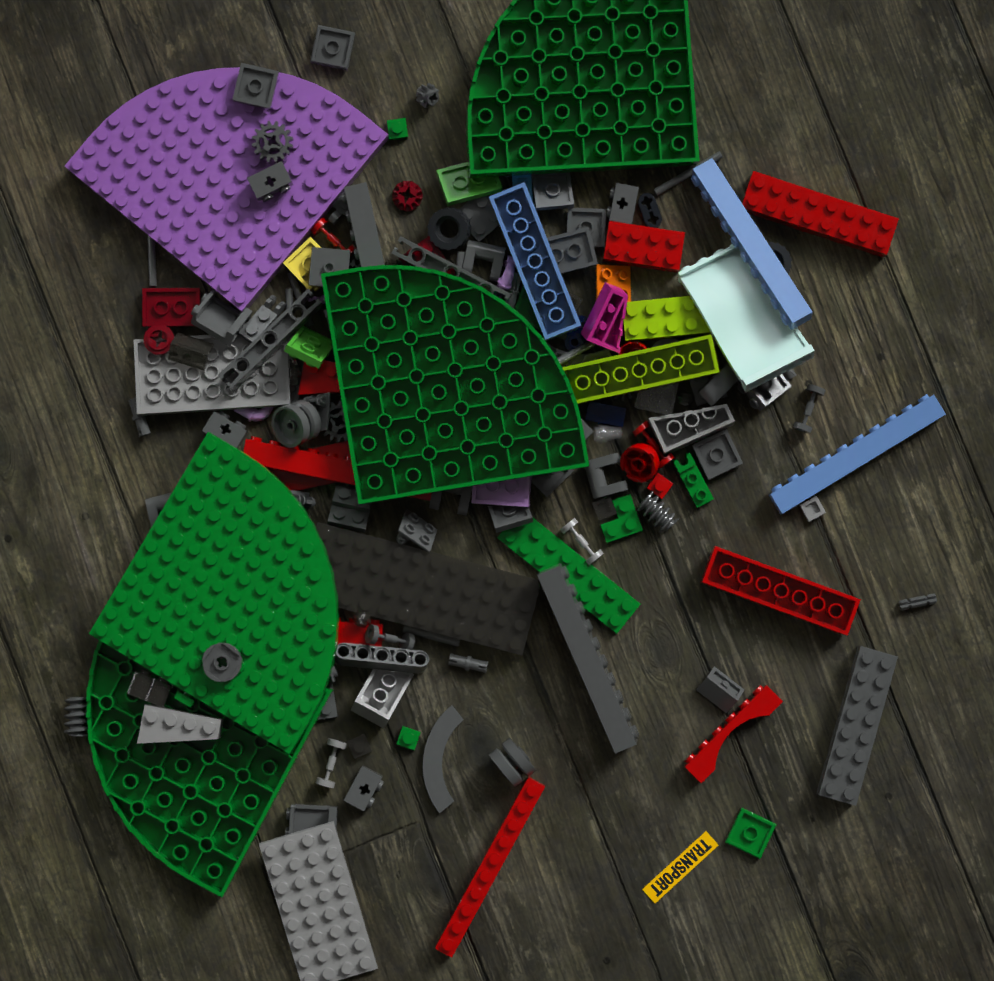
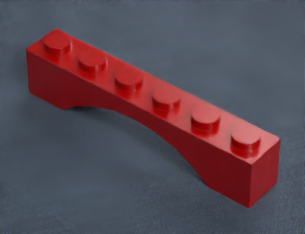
M759 685L752 692L754 696L750 700L745 699L739 705L741 709L736 714L732 712L725 719L727 723L723 727L718 726L712 732L713 737L709 741L705 739L698 746L700 750L695 755L691 753L684 760L686 762L684 767L700 783L715 770L719 749L731 731L749 719L770 715L783 702L767 685L763 687Z

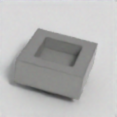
M817 496L799 505L808 522L826 513Z

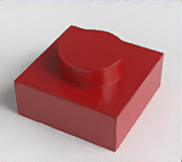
M657 473L647 489L651 492L654 491L653 493L663 499L673 483L660 473Z

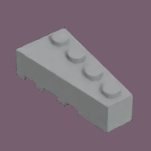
M723 404L661 417H651L648 419V422L663 455L666 456L733 426L735 420L728 405Z
M147 704L144 705L137 744L221 738L224 719Z

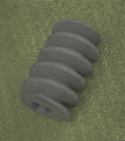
M652 491L640 503L638 511L645 509L643 516L651 515L648 521L652 522L655 520L654 527L661 526L659 533L670 529L680 518L673 520L675 513L667 514L670 508L662 509L664 502L657 503L659 497L652 498L654 492Z
M70 697L64 700V702L70 704V706L64 707V710L70 712L64 715V718L69 719L68 722L64 723L65 726L69 727V729L64 730L65 734L69 736H88V734L83 733V731L88 729L87 726L83 725L87 722V718L83 717L87 712L83 709L87 707V703L83 702L86 700V697Z

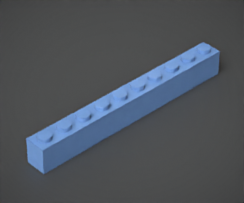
M713 158L693 168L691 180L694 186H698L702 191L701 196L705 202L708 201L711 205L713 215L720 219L722 229L731 236V243L735 248L738 247L742 260L751 267V274L760 281L761 289L764 294H768L771 298L770 302L773 308L779 310L784 325H788L792 330L811 320L812 310Z
M926 394L918 399L919 404L914 407L910 404L903 408L901 415L896 417L893 414L885 419L886 424L880 427L877 424L869 429L870 433L863 436L861 434L852 439L854 443L847 447L844 444L837 448L836 451L838 453L832 457L828 454L819 459L821 463L817 466L811 464L803 469L804 474L798 476L796 473L787 479L789 483L782 486L780 483L773 487L769 497L780 515L946 415L935 395L929 397Z

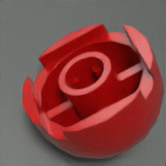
M637 443L631 445L621 456L622 471L625 470L629 479L635 482H646L658 471L660 465L659 455L648 444Z

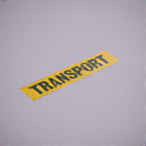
M705 831L642 890L656 903L719 845Z

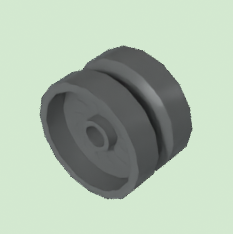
M298 400L289 405L279 407L272 416L271 425L275 437L282 445L289 448L315 439L321 430L319 413L310 402L305 400Z
M509 737L502 743V747L508 755L505 756L500 749L496 748L489 756L514 787H517L523 782V777L517 771L518 769L526 776L533 774L536 769L522 748L517 746Z

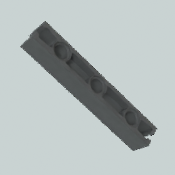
M400 236L398 241L401 245L406 243L411 246L412 249L409 255L406 256L399 253L396 247L392 251V254L417 267L434 269L445 273L454 268L457 272V277H461L481 287L488 286L494 295L496 292L506 295L504 298L506 300L512 296L511 293ZM417 251H421L423 258L416 262L414 254Z
M309 289L218 374L224 383L227 382L226 378L233 372L238 374V377L232 383H227L233 392L323 307L322 302L318 298L315 300L316 303L310 308L306 309L303 306L309 298L312 299L314 297V294ZM297 310L303 311V315L300 318L294 317V313ZM269 337L276 338L273 344H267L266 340ZM240 364H248L247 369L245 371H239L238 368Z

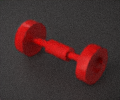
M321 218L310 232L317 235L322 231L335 247L338 246L341 250H350L351 257L356 247L352 244L346 249L335 235L328 233L324 229L328 221Z
M646 421L632 433L636 437L642 432L648 440L646 441L648 445L657 451L662 459L659 465L660 469L675 457L672 453L666 457L659 450V445L645 431L650 426L648 421Z

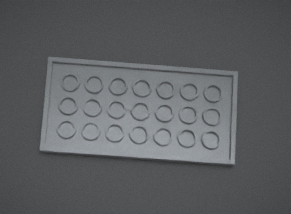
M211 335L174 337V345L164 355L151 353L145 347L144 339H135L134 360L137 415L289 405L291 403L288 353L284 352L287 342L233 392L227 383H232L238 377V374L233 372L226 378V383L219 378L218 374L251 344L240 335L231 346L226 345ZM269 337L266 343L273 344L276 338ZM162 338L154 339L157 342V347L160 342H166ZM240 364L238 370L245 371L248 364Z
M334 821L259 843L300 981H338L378 969Z

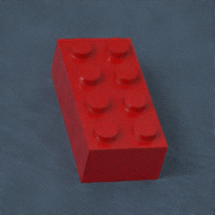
M609 221L603 262L678 273L685 232Z

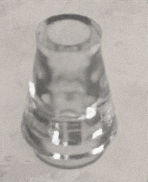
M598 425V427L593 428L594 441L600 444L622 438L621 427Z

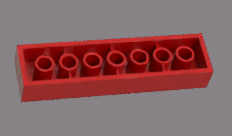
M756 171L751 173L742 200V204L749 214L883 258L888 254L899 218Z
M713 546L700 582L844 636H848L861 600L717 546Z

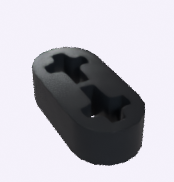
M642 194L638 200V206L644 223L647 227L658 228L661 225L662 217L656 200L652 194ZM646 197L647 200L652 201L649 204L650 210L647 209L646 205H642V202ZM651 212L654 218H658L656 225L648 222L650 220L649 213Z

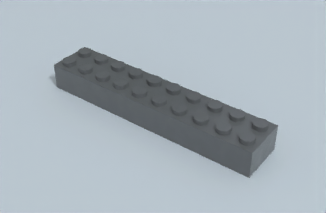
M559 563L539 572L537 576L615 754L637 745L639 732L636 725H631L632 717L628 707L624 708L622 704L624 698L620 689L616 690L614 686L616 685V679L613 673H609L607 670L609 664L606 656L600 654L599 649L601 645L597 637L593 638L591 633L593 630L592 624L583 615L585 614V608L582 602H578L576 599L578 593L574 584L569 583L568 578L570 574L567 567H562V564Z

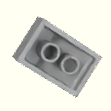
M380 656V658H379V660H381V661L386 660V659H385L384 657H382V656ZM373 669L357 696L351 711L385 728L414 674Z

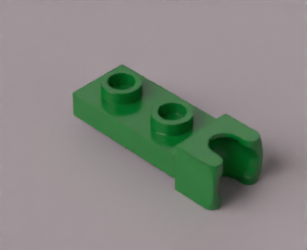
M688 452L685 454L687 460L685 465H681L678 460H673L672 463L696 508L714 498L692 455Z

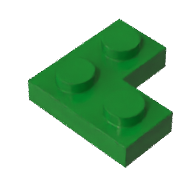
M631 494L612 500L618 519L600 525L606 543L643 531Z

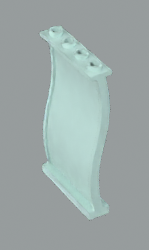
M731 244L730 247L724 250H717L708 258H701L692 266L683 267L678 272V281L682 283L692 298L718 347L741 382L744 391L748 392L814 358L815 350L811 344H808L797 327L791 330L788 325H784L779 310L773 308L770 302L771 298L768 294H764L760 281L751 274V267L742 260L740 250Z

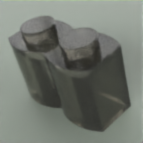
M146 670L135 671L127 694L164 708L173 685L160 676L159 679L151 677L152 673Z

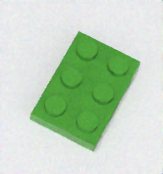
M468 162L436 170L447 206L496 194L503 190L499 176L469 178Z
M302 326L288 342L284 352L288 353L292 358L306 362L308 366L319 368L333 351L331 339Z

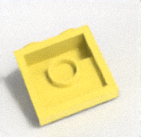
M309 237L283 264L306 289L316 292L321 287L309 286L312 247H321Z

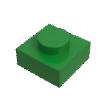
M406 118L387 120L389 140L408 138Z
M177 691L174 697L190 708L197 701L185 691Z
M402 726L397 745L415 750L421 732Z

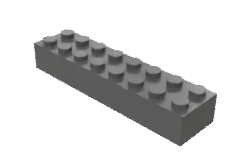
M857 646L816 794L851 805H857L898 656Z

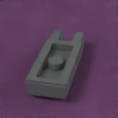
M271 295L265 304L245 324L239 335L252 343L278 318L284 310L286 303L281 301L274 311H271L270 308L277 298Z

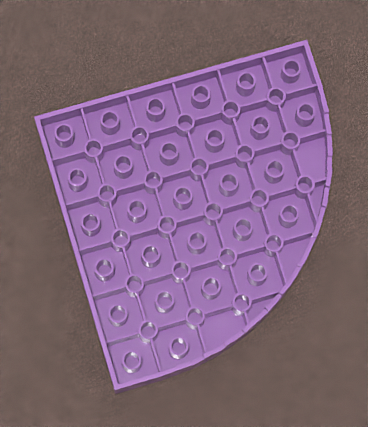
M240 67L216 68L193 72L167 80L129 100L99 125L66 163L65 167L211 288L215 289L233 306L243 312L246 307L249 308L282 269L284 266L283 262L301 246L311 234L310 231L321 218L325 217L332 208V205L345 191L344 187L350 186L388 141L389 136L368 117L338 95L315 83L279 72L271 110L233 102L232 99ZM268 121L272 125H274L275 121H278L279 127L285 124V131H291L288 137L291 136L294 139L289 142L294 146L292 149L288 148L290 156L285 154L284 161L278 158V163L282 161L293 185L290 186L291 189L282 194L278 192L273 195L272 199L266 202L258 201L247 178L277 163H275L274 159L267 163L266 157L260 160L261 153L256 155L254 151L257 148L252 147V144L256 142L252 139V136H257L255 129H262L260 124L268 126ZM269 130L266 133H272L275 130ZM282 135L281 143L285 146V137ZM260 139V147L263 149L265 143ZM267 139L270 143V146L271 144L278 145L275 139ZM279 151L271 152V154L279 153ZM268 180V185L273 187L275 181Z

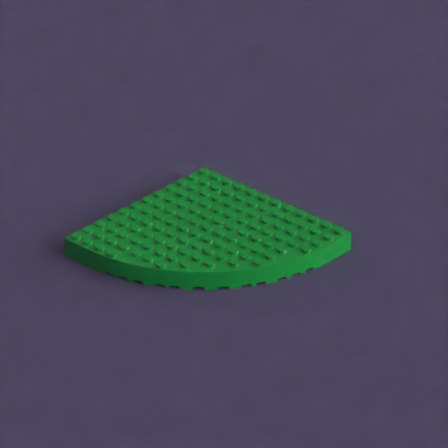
M513 0L499 17L485 42L476 64L469 90L466 113L469 178L697 165L700 159L688 0Z
M377 265L321 274L358 504L589 467L581 416L568 377L543 337L521 314L504 300L483 287L461 277L416 266Z
M208 432L89 634L288 754H291L311 722L324 696L334 665L339 627L338 594L334 572L326 547L319 536L315 524L308 516L302 504L285 484L264 465L213 433ZM217 643H229L235 646L243 659L239 674L234 679L226 682H216L210 679L203 669L202 658L205 651ZM224 657L223 659L218 658V660H217V661H219V665H218V666H219V667H222V666H225V667H226V666H227V663H226V660H227V659H226L225 657Z
M99 640L89 672L86 718L88 740L93 754L92 758L101 779L102 787L109 797L114 810L119 814L128 830L157 859H160L167 867L188 880L223 897L326 706L333 689L326 687L324 696L294 751L288 754L195 697L193 698L197 701L192 708L178 701L174 697L177 691L183 692L182 689ZM147 704L224 719L221 738L137 744L144 705Z

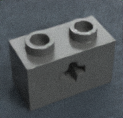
M282 161L247 178L258 201L262 200L263 202L272 199L273 195L278 192L282 194L291 189L290 186L293 185ZM268 180L275 181L273 187L268 185Z
M616 183L615 188L611 187L609 199H613L612 207L608 206L606 213L609 221L632 224L639 187ZM620 201H624V205L627 206H624L623 209H619L620 206L618 204L620 203Z
M221 410L219 413L214 411L202 431L213 433L239 449L249 433L245 430L246 426L239 421L231 422L228 420L230 416ZM228 425H230V434L227 432L223 434V426L227 427Z
M362 765L344 801L362 811H365L366 807L370 809L375 800L372 797L375 790L379 792L384 783L381 780L383 776ZM365 784L369 785L368 789L370 790V793H361L362 789L360 788V786H365Z

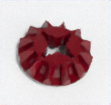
M402 181L395 186L392 192L393 202L400 210L412 211L422 202V190L418 184L412 181ZM408 188H410V194L413 197L409 198L405 203V198L401 194L406 193Z
M165 325L151 326L145 332L144 345L151 353L164 355L174 345V334ZM162 335V339L166 342H160L157 347V342L154 339Z

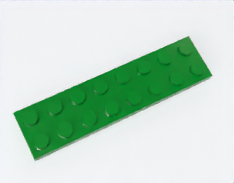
M534 518L532 523L502 531L497 537L539 572L559 563L562 564V567L566 566L570 574L568 578L569 583L574 584L578 593L576 596L577 601H581L587 611L616 634L640 606L637 600L592 564L588 565L582 556Z

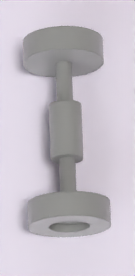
M573 518L560 530L564 534L570 529L579 545L583 549L585 548L591 555L586 560L588 565H590L604 553L601 549L593 553L588 546L589 543L573 528L578 523Z
M328 738L327 744L334 746L332 755L328 758L325 779L317 777L315 783L334 788L335 782L328 779L330 772L334 769L337 748L345 749L347 743Z

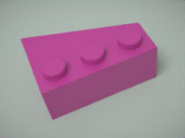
M605 282L581 331V335L587 341L620 353V340L623 335L622 326L626 314L628 295L621 288Z

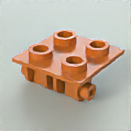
M596 264V300L604 283L607 282L621 288L628 295L627 302H631L630 266Z

